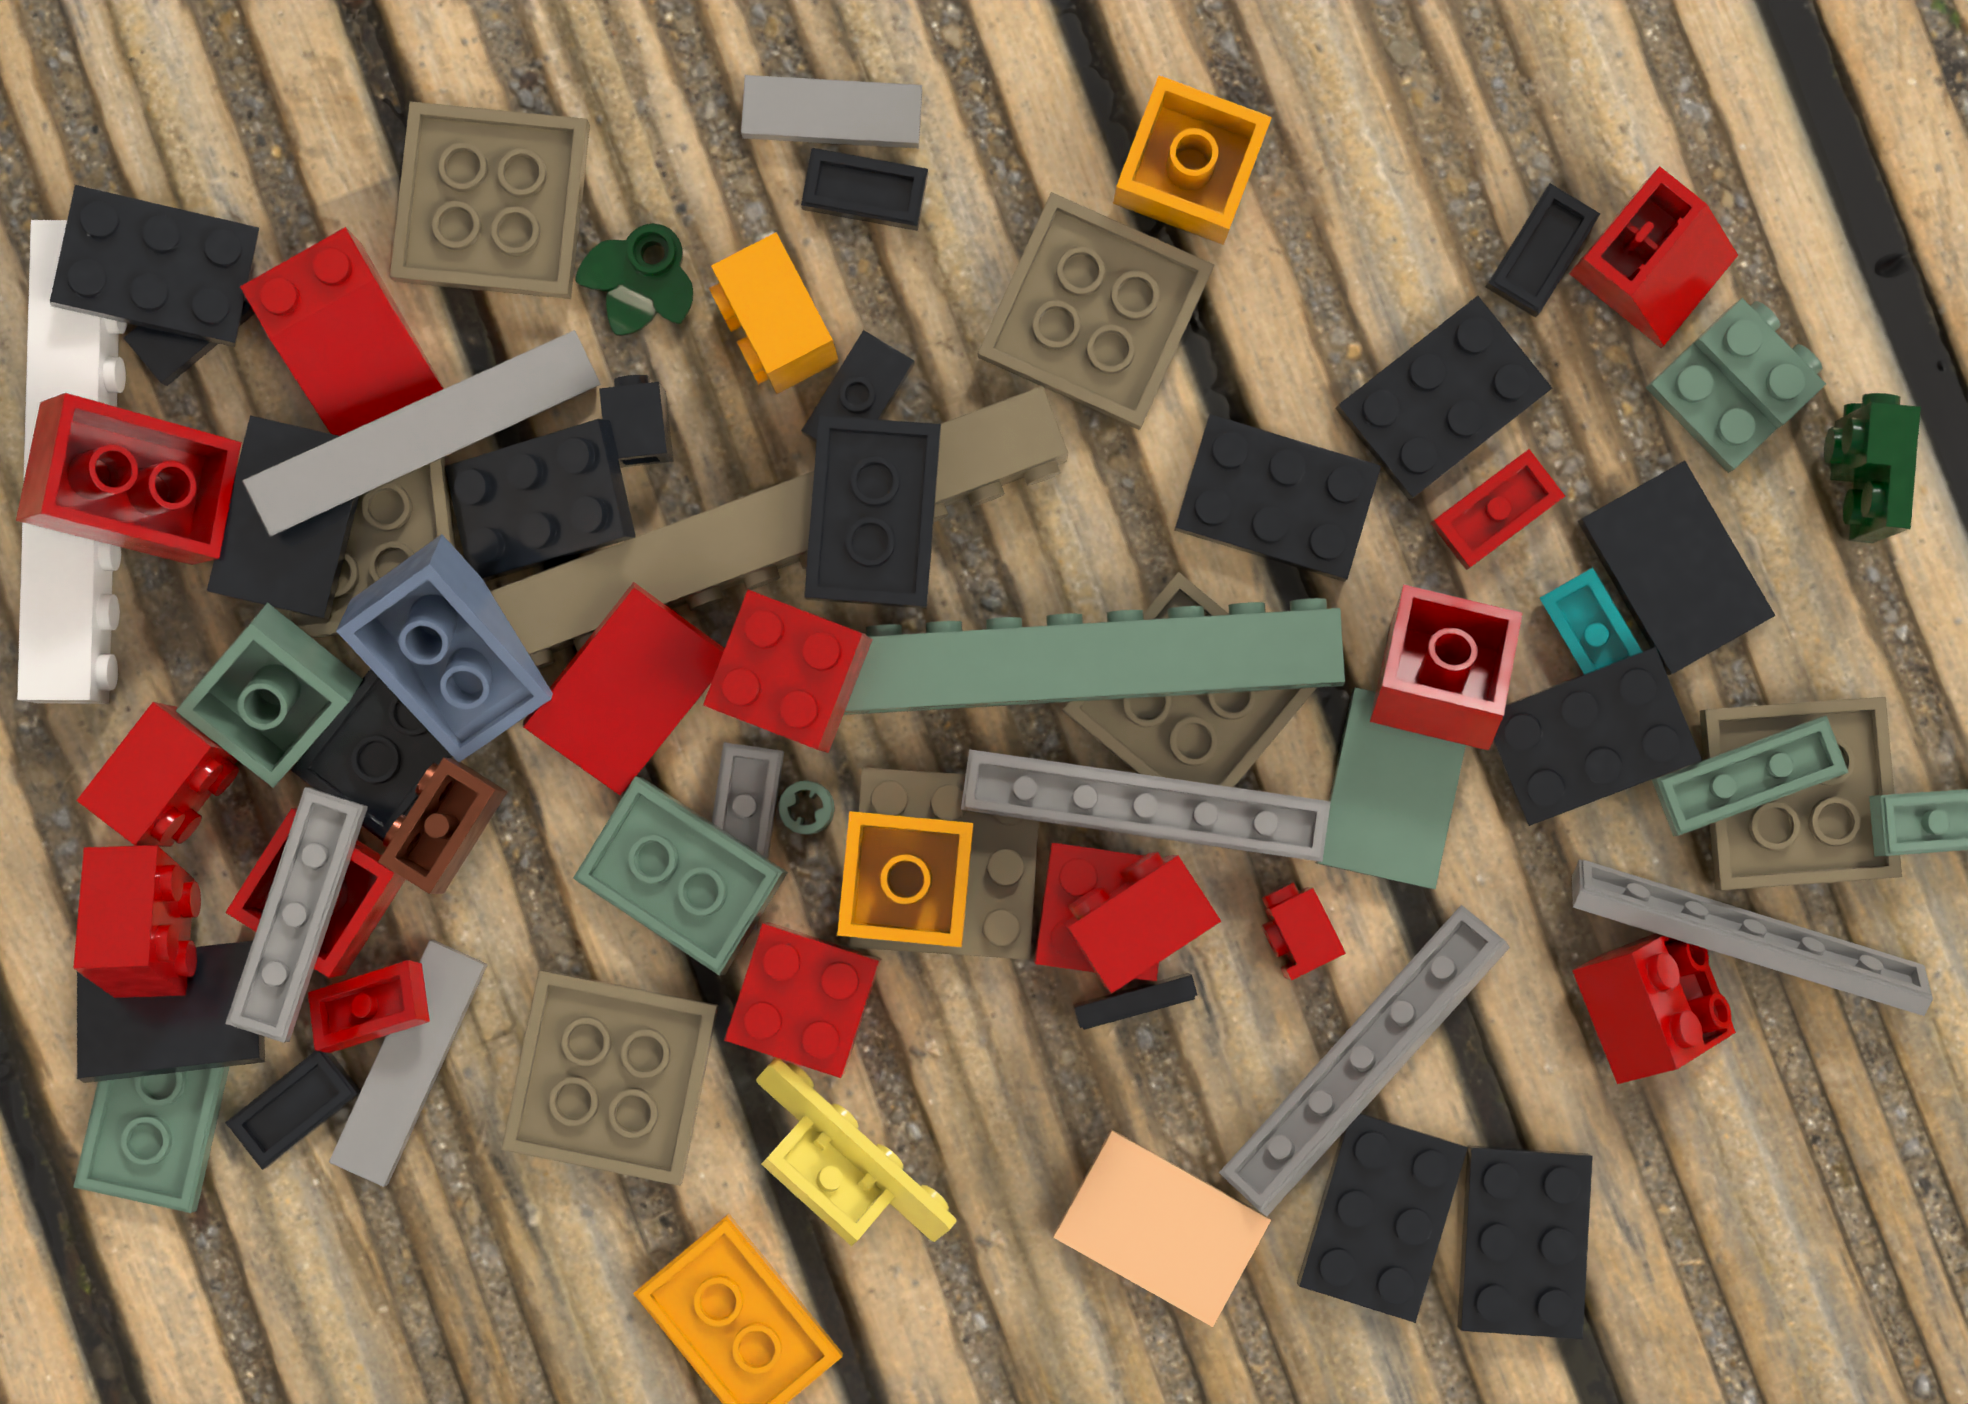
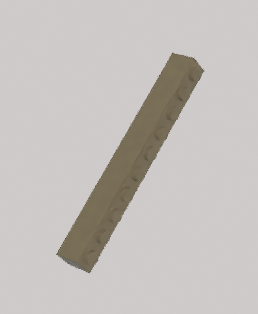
M1043 386L941 423L934 522L949 515L946 509L949 505L969 499L971 506H978L1003 496L1005 493L1002 486L1025 478L1027 486L1051 479L1061 473L1058 465L1067 462L1068 450ZM814 471L490 592L539 670L555 663L553 657L555 652L574 645L578 652L633 582L670 609L688 603L690 611L699 610L724 599L722 590L744 582L746 590L765 586L780 578L778 569L799 561L803 569L807 568Z

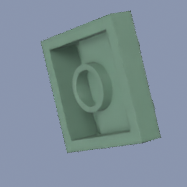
M1743 298L1726 310L1646 387L1728 473L1737 468L1776 429L1791 419L1826 385L1817 375L1823 369L1819 359L1803 345L1797 344L1791 348L1775 332L1780 328L1781 324L1772 310L1758 301H1755L1750 306Z

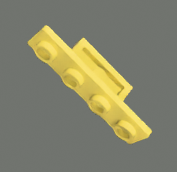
M775 1057L756 1079L757 1083L799 1121L761 1165L850 1246L860 1239L889 1203L933 1242L947 1233L957 1222L956 1218L948 1212L947 1202L937 1191L926 1185L920 1186L903 1171V1163L899 1157L889 1148L880 1144H873L858 1130L859 1126L856 1119L849 1111L838 1104H829L813 1089L814 1085L811 1078L800 1067L792 1063L785 1064L780 1058Z

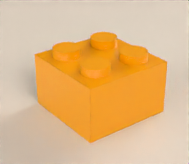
M1158 75L1116 185L1113 204L1224 245L1272 117Z
M777 232L711 265L719 283L709 287V290L730 332L742 327L746 337L736 342L758 385L769 379L774 391L778 394L839 362L833 339Z
M849 811L837 936L962 947L974 823Z

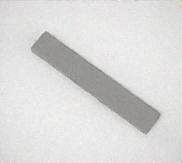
M573 330L244 479L242 483L269 537L601 384L576 331Z
M969 749L961 810L1322 862L1331 801Z
M1578 860L1572 874L1573 908L1925 1016L1933 1000L1926 969L1923 964L1590 861Z
M1461 905L1222 1168L1219 1174L1267 1217L1508 951L1510 947L1507 942Z

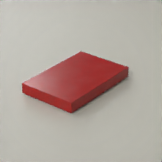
M633 582L550 686L553 693L551 700L527 715L523 720V728L621 796L635 776L638 775L712 683L725 648Z

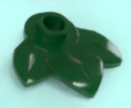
M650 223L642 225L632 231L626 240H605L600 242L583 259L576 274L575 280L577 284L588 289L607 292V316L611 329L617 336L629 335L642 330L653 320L657 313L672 323L681 324L693 303V284L681 268L683 261L682 244L670 228L661 224ZM654 245L662 247L664 249V257L659 263L648 264L644 261V252L647 248Z

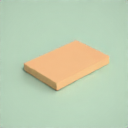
M1111 1129L1056 1228L1053 1238L1213 1327L1271 1219Z

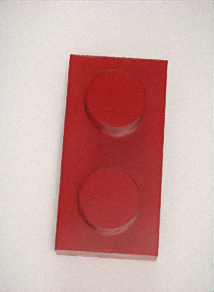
M1528 449L1434 519L1431 525L1463 567L1468 570L1563 499L1565 495L1531 450Z
M410 960L308 992L315 1051L332 1053L430 1022L422 963Z

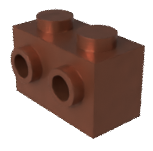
M443 757L440 764H432L419 781L415 790V794L419 797L408 815H400L390 827L383 840V846L387 848L378 862L428 894H444L508 791L463 763Z

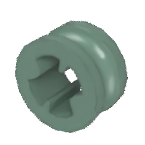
M799 781L787 787L781 795L778 805L779 814L784 825L793 832L803 835L817 834L826 829L833 820L835 812L834 799L829 790L821 784L811 781ZM811 790L809 797L815 799L819 795L823 808L815 812V823L803 825L804 818L799 817L795 820L791 814V807L799 804L798 794L800 792Z

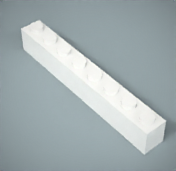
M31 220L24 478L40 402L63 393H69L117 407V393L123 392L125 387L126 371L123 359L118 357L119 334L125 332L127 323L50 305V297L67 220ZM22 522L17 700L33 703L109 704V690L115 689L118 680L117 660L114 654H110L111 630L117 629L120 616L118 598L115 594H112V573L117 571L120 566L121 547Z

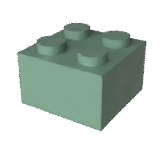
M267 602L176 709V712L274 788L350 702L363 679Z

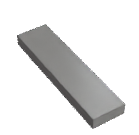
M304 788L225 1024L283 1043L290 1042L368 806L316 789Z
M429 940L419 962L422 963L430 1022L386 1035L329 1160V1163L382 1187L387 1186L390 1182L488 965L435 940Z

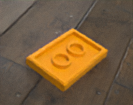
M729 1213L633 1293L722 1404H787L843 1356L842 1351Z

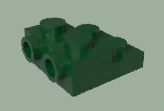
M1886 393L1862 395V403L1844 405L1843 417L1835 421V426L1829 428L1824 444V459L1826 463H1831L1830 480L1854 482L1853 489L1847 491L1843 503L1844 524L1850 525L1849 541L1875 543L1911 529L1921 407L1900 405L1901 397L1898 395Z

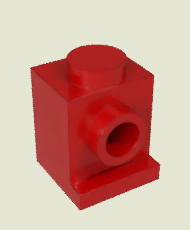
M1292 882L1262 897L1266 906L1264 910L1270 921L1262 924L1261 927L1277 958L1287 954L1290 963L1280 967L1286 979L1292 981L1346 954L1314 888L1306 887L1298 891L1295 883Z

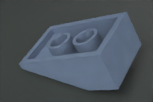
M443 534L352 598L336 630L458 763L551 700L553 695L483 579Z

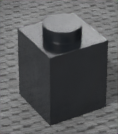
M627 375L615 378L614 387L599 388L602 419L610 420L620 468L674 462L666 391L660 382L650 383L648 375Z

